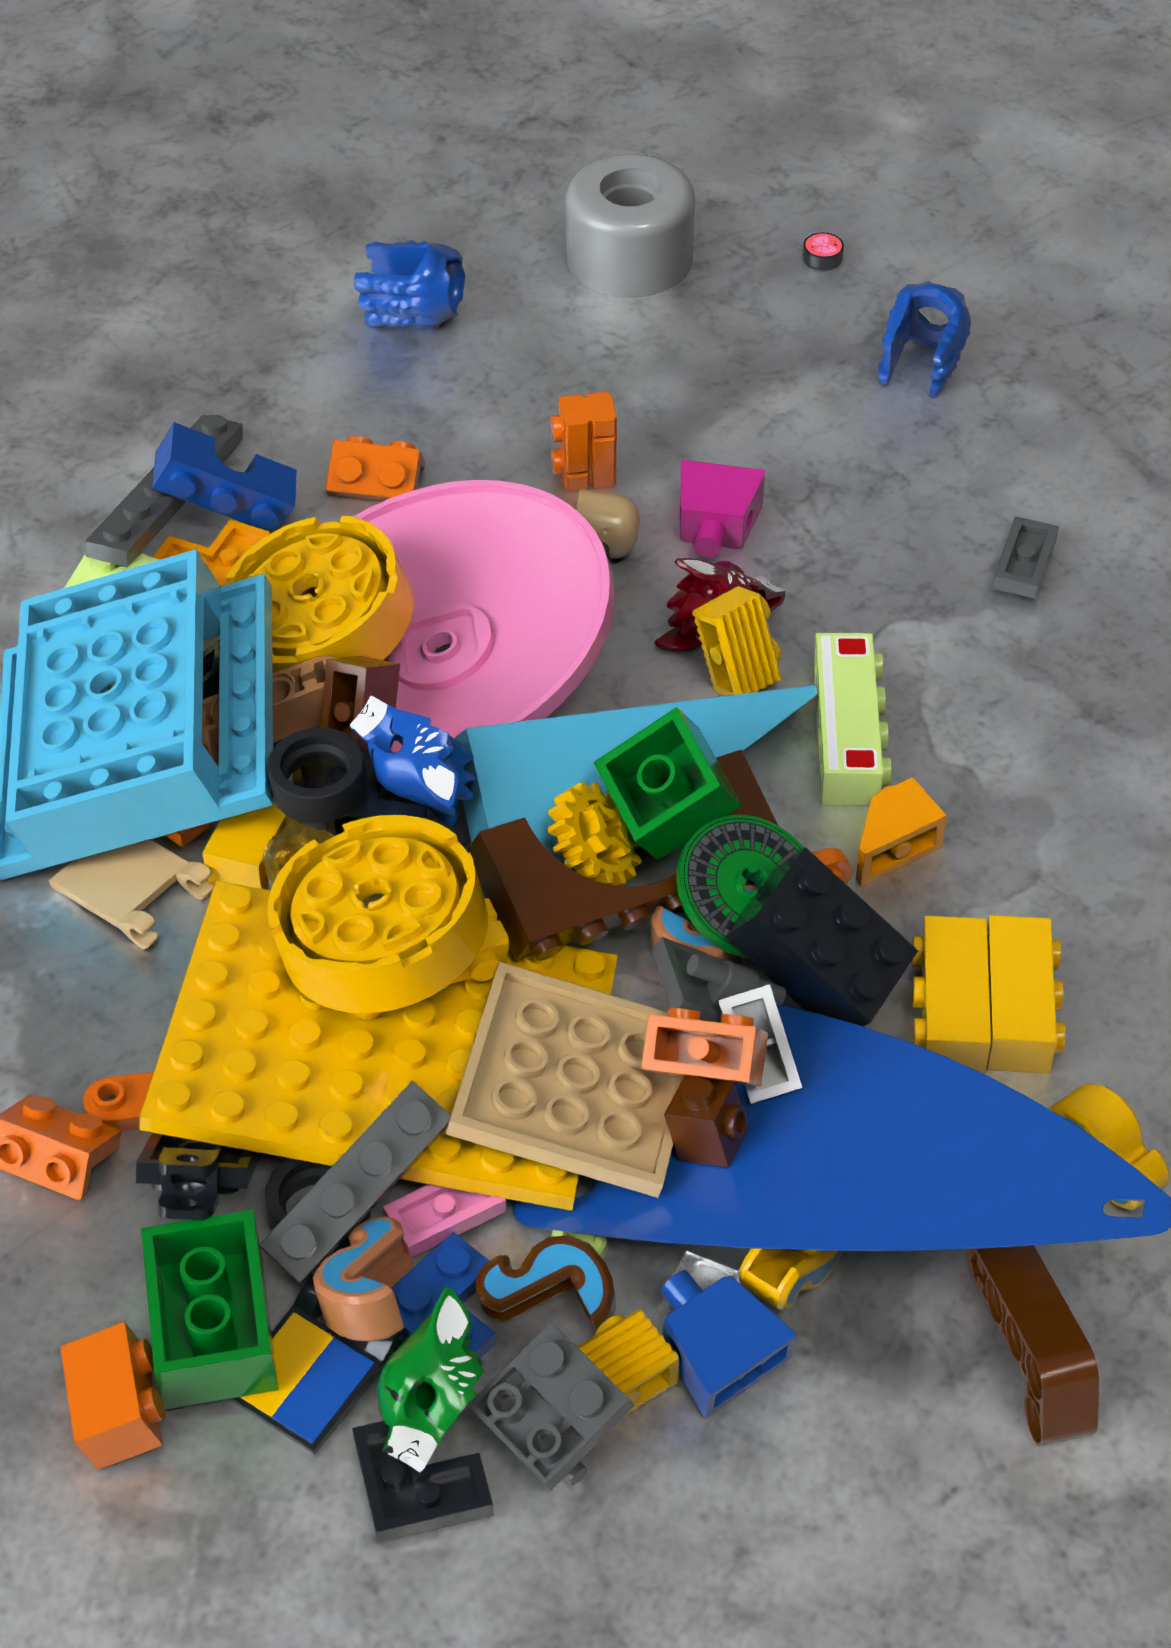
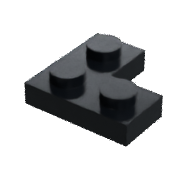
M384 1421L352 1428L377 1543L494 1516L493 1502L480 1453L428 1464L421 1472H418L403 1461L383 1452V1446L390 1429Z

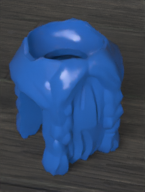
M413 240L394 244L375 241L366 245V256L368 259L373 260L370 266H372L371 272L375 274L360 272L355 273L354 288L360 292L358 304L362 309L366 310L364 313L366 325L374 328H382L384 326L390 328L396 326L401 328H408L410 326L414 328H436L442 326L447 320L459 315L457 308L463 299L466 275L462 266L463 257L456 249L444 244L428 243L425 241L417 243Z
M930 281L921 284H907L896 295L897 300L889 313V319L885 326L886 333L882 339L884 352L883 360L878 365V378L882 384H889L895 366L907 342L921 347L934 348L936 351L931 376L933 381L929 396L935 398L944 389L947 379L951 377L952 372L957 367V362L960 360L961 351L964 349L966 340L970 335V314L964 295L956 288L933 284ZM934 307L948 317V323L940 326L932 324L918 309Z

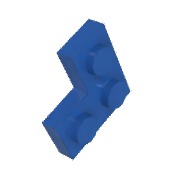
M454 1232L391 1288L394 1291L404 1325L402 1334L406 1338L414 1332L427 1316L433 1313L434 1306L445 1287L452 1288L463 1304L476 1293V1277L480 1269L489 1260ZM469 1311L473 1321L468 1336L472 1341L469 1349L476 1352L478 1358L481 1359L496 1345V1332Z

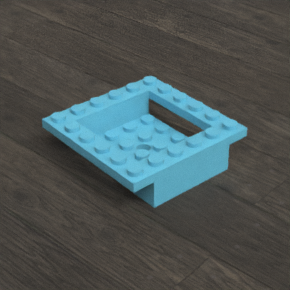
M197 549L21 601L18 646L5 649L0 701V880L273 806V796L268 776L269 756L273 751L272 585L265 574L220 586ZM220 636L219 767L202 744L203 640ZM115 683V685L109 691L106 692L108 685Z

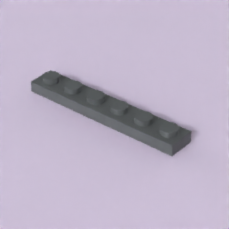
M203 414L191 427L193 430L215 438V453L221 462L243 439V424L226 420L220 415ZM153 467L85 540L86 557L128 567L187 501L152 489Z

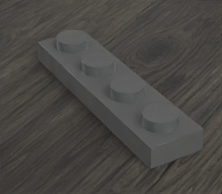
M412 1080L259 1244L260 1248L294 1280L302 1285L445 1131L451 1115Z

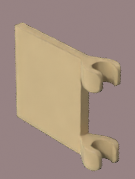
M151 839L73 860L49 879L50 886L121 929L133 943L142 949L149 948L159 939L157 932L151 930L155 925L153 916L142 910L173 883L178 881L188 893L198 900L205 899L212 893L214 885L207 881L211 876L209 867L200 862H188Z

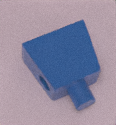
M682 1270L669 1278L662 1286L660 1292L675 1309L664 1319L662 1335L665 1341L670 1344L672 1350L676 1351L679 1357V1374L705 1418L791 1359L797 1335L733 1277L725 1276L705 1290H702L688 1271Z

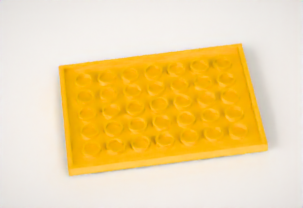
M216 880L140 1114V1130L333 1166L412 1080L450 1115L452 1114L494 977L487 981L469 979L452 983L427 999L392 1011L349 1013L327 1008L312 1001L300 992L286 971L268 922L267 907L271 890ZM563 945L564 948L560 952L546 959L535 960L534 956L531 955L515 961L510 948L508 950L506 964L611 995L618 955ZM446 1128L400 1178L572 1211L579 1174L447 1135Z

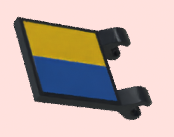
M312 1274L301 1288L293 1306L272 1331L279 1390L235 1397L229 1400L315 1455L382 1370L390 1356L404 1343L406 1337L402 1334L403 1328L402 1331L390 1338L368 1342L364 1350L317 1321L316 1318L322 1315V1311L314 1287V1274Z

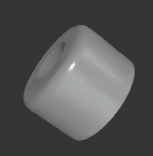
M643 154L606 156L582 167L570 180L565 196L566 263L573 277L591 290L609 296L624 298L655 295L680 283L689 273L693 263L695 194L690 180L675 165L663 159Z

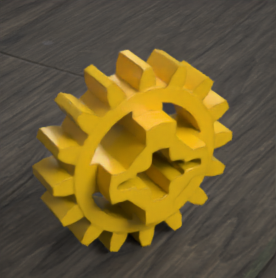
M580 782L553 799L556 806L549 809L548 814L556 823L548 827V833L557 837L558 844L553 847L555 853L561 854L564 859V865L570 869L574 868L577 873L594 881L616 886L627 883V880L637 875L633 867L641 864L642 859L634 852V849L640 847V845L634 841L608 791L601 794L598 783L594 782L587 786L585 782Z

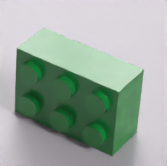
M247 1210L211 1216L205 1220H186L141 1228L154 1374L165 1410L279 1390L262 1253L259 1246L260 1241L254 1211Z

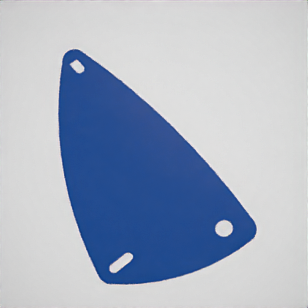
M784 1005L777 1007L802 1089L750 1104L745 1085L735 1084L741 1106H744L747 1111L748 1130L729 1168L679 1161L673 1144L664 1184L658 1198L596 1180L594 1188L589 1193L574 1199L572 1211L516 1200L513 1205V1213L517 1221L534 1228L664 1243L760 1249L909 1251L997 1248L1144 1237L1161 1234L1171 1228L1170 1196L1100 1141L1026 1095L983 1073L905 1040L829 1016ZM1110 1200L1145 1201L1142 1218L1108 1216L1103 1212V1206Z

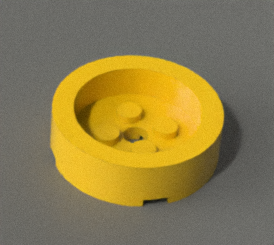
M342 515L340 521L319 523L317 517H312L284 526L262 538L247 550L226 576V580L230 584L265 574L272 585V673L323 655L335 658L365 656L384 660L403 638L414 610V594L411 583L390 540L377 526L352 516ZM315 588V597L311 594L301 595L307 589Z
M373 816L343 824V833L321 844H318L313 839L296 852L281 869L273 883L268 899L267 914L271 931L291 981L300 992L312 1001L327 1008L349 1013H379L404 1008L427 999L446 988L464 973L478 955L487 933V905L471 853H468L458 842L456 834L450 829L431 820L415 816ZM376 894H384L380 899L369 902V908L365 907L363 902L372 899Z

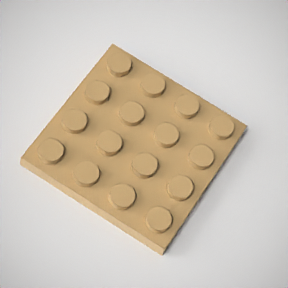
M499 962L446 1134L658 1198L664 1184L673 1146L664 1113L684 1077L656 1074L643 1070L641 1067L648 1015L668 1016V1012Z

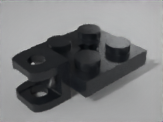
M152 1133L136 1161V1183L151 1184L153 1189L161 1191V1196L158 1200V1214L160 1217L166 1219L205 1220L215 1213L219 1204V1194H232L238 1192L239 1189H247L262 1153Z

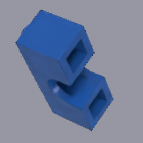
M173 422L155 452L152 489L272 533L282 527L295 507L297 470L256 454L245 472L235 471L224 465L217 457L214 437Z

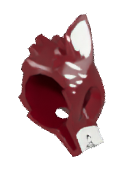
M677 558L674 563L690 574L678 583L676 587L680 590L667 602L666 607L675 611L667 621L669 626L675 628L655 640V646L675 651H688L701 645L702 642L699 640L700 634L697 632L698 626L694 622L696 618L692 614L693 610L737 586L759 593L768 603L770 611L782 605L786 591L763 576L752 578L745 575L737 565L729 561L711 563L700 559Z

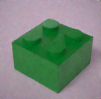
M675 707L593 762L634 841L657 860H660L686 843L699 828L709 821L727 816L742 806L700 728L678 707Z

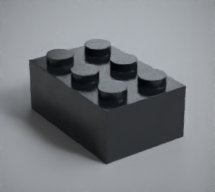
M806 847L773 869L724 937L775 984L784 987L786 994L805 1011L822 1014L863 1027L872 1022L918 952L910 942Z

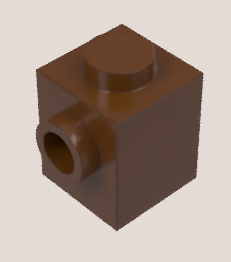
M684 1076L664 1113L679 1161L729 1168L748 1130L747 1111L744 1106H741L735 1083L730 1081Z

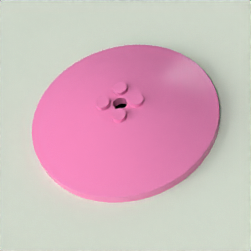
M468 480L437 484L409 491L387 499L353 516L377 526L388 537L411 583L414 594V610L408 629L395 649L384 659V661L400 664L396 709L429 717L431 719V726L442 729L455 738L466 728L547 718L576 690L591 670L610 630L615 601L614 578L609 559L596 531L585 517L568 503L543 490L519 483L496 480ZM309 588L301 595L311 594L315 597V588ZM451 644L447 650L436 653L437 648L440 646ZM394 741L391 751L398 752L402 745L398 741Z

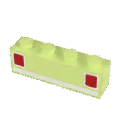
M816 633L813 672L814 685H816L818 692L815 696L821 805L869 806L871 797L877 794L882 789V786H889L891 784V758L882 757V750H887L888 722L879 721V715L885 714V687L876 685V681L882 680V652H874L872 633Z

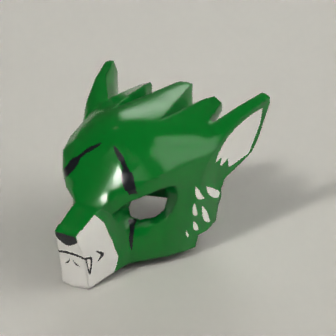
M450 1287L444 1288L434 1306L433 1313L427 1316L390 1356L382 1369L377 1386L380 1416L390 1428L385 1445L383 1446V1452L403 1461L418 1472H421L427 1465L438 1443L457 1416L476 1396L472 1387L484 1373L482 1369L483 1363L478 1358V1354L469 1349L472 1341L468 1336L473 1321L467 1308Z

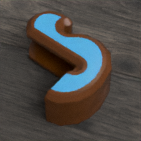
M570 1235L547 1237L533 1246L521 1267L517 1270L512 1269L510 1258L507 1255H498L488 1261L480 1269L476 1277V1293L482 1310L487 1316L502 1323H506L570 1289H573L594 1332L605 1320L614 1316L616 1309L613 1279L606 1262L590 1243Z

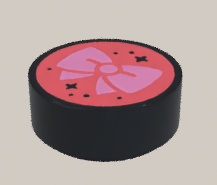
M820 232L814 233L804 240L803 260L809 266L823 270L831 269L838 266L843 260L844 243L838 236Z

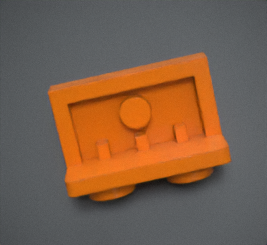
M349 436L347 441L333 440L325 491L331 496L383 502L395 496L416 490L419 473L424 470L426 461L420 449H416L415 445L408 442L392 441L390 446L373 444L372 440L360 436Z
M28 1095L0 1113V1170L80 1200L87 1195L91 1169L119 1149L122 1130L104 1124L95 1115L78 1114L60 1107L48 1097Z

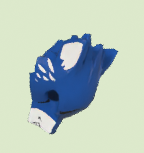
M370 696L363 710L350 724V729L367 742L371 765L377 781L386 790L400 797L426 805L436 817L452 827L457 822L460 801L467 800L472 802L474 794L465 787L467 784L475 782L476 776L465 771L466 766L473 761V755L463 744L451 737L448 732L431 726V719L429 717L396 709ZM394 741H398L402 745L398 752L391 751Z

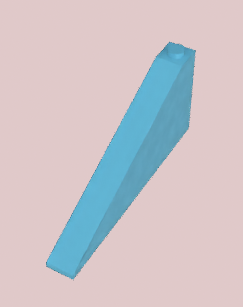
M816 685L466 728L454 739L463 744L473 755V761L466 766L465 771L476 776L475 782L469 783L465 787L474 794L472 802L462 800L471 843L479 831L525 817L538 840L555 858L564 864L561 854L555 853L553 847L558 844V839L548 833V827L556 822L549 816L548 810L556 806L553 799L557 795L580 782H585L587 786L594 782L598 783L601 794L608 791L593 763L595 760L675 707H678L700 728L715 757L738 750L744 751L818 694Z

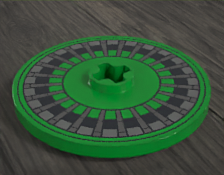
M728 815L709 821L699 828L687 841L677 864L676 881L678 894L688 918L696 929L711 943L730 954L746 958L724 937L773 869L804 847L786 830L759 817ZM749 880L753 881L757 886L751 893L743 888Z

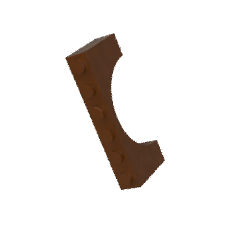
M742 750L716 757L742 804L740 808L729 815L755 816L778 825ZM525 817L479 831L467 849V852L471 853L486 898L490 899L497 913V920L501 921L509 937V948L515 961L531 955L534 956L535 960L546 959L560 952L564 948V944L576 940L579 941L580 945L593 943L607 935L608 929L623 925L624 930L637 928L651 920L658 906L674 914L685 911L678 894L676 873L659 882L634 887L609 885L594 881L573 871L555 858L538 840Z

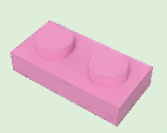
M428 1184L384 1205L383 1216L394 1218L401 1223L404 1237L401 1239L404 1250L413 1258L439 1245L452 1232L460 1235L505 1213L506 1199Z

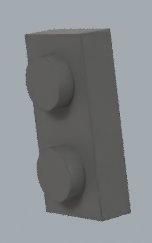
M1015 516L994 574L992 589L1037 599L1057 541L1059 526Z

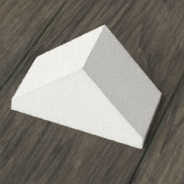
M770 984L718 1000L722 1014L754 1018L753 1027L768 1032L761 1087L745 1085L750 1104L802 1089Z

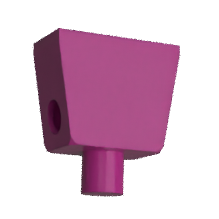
M682 460L680 469V539L686 543H694L695 551L706 558L719 555L721 547L733 549L743 547L763 506L765 470Z

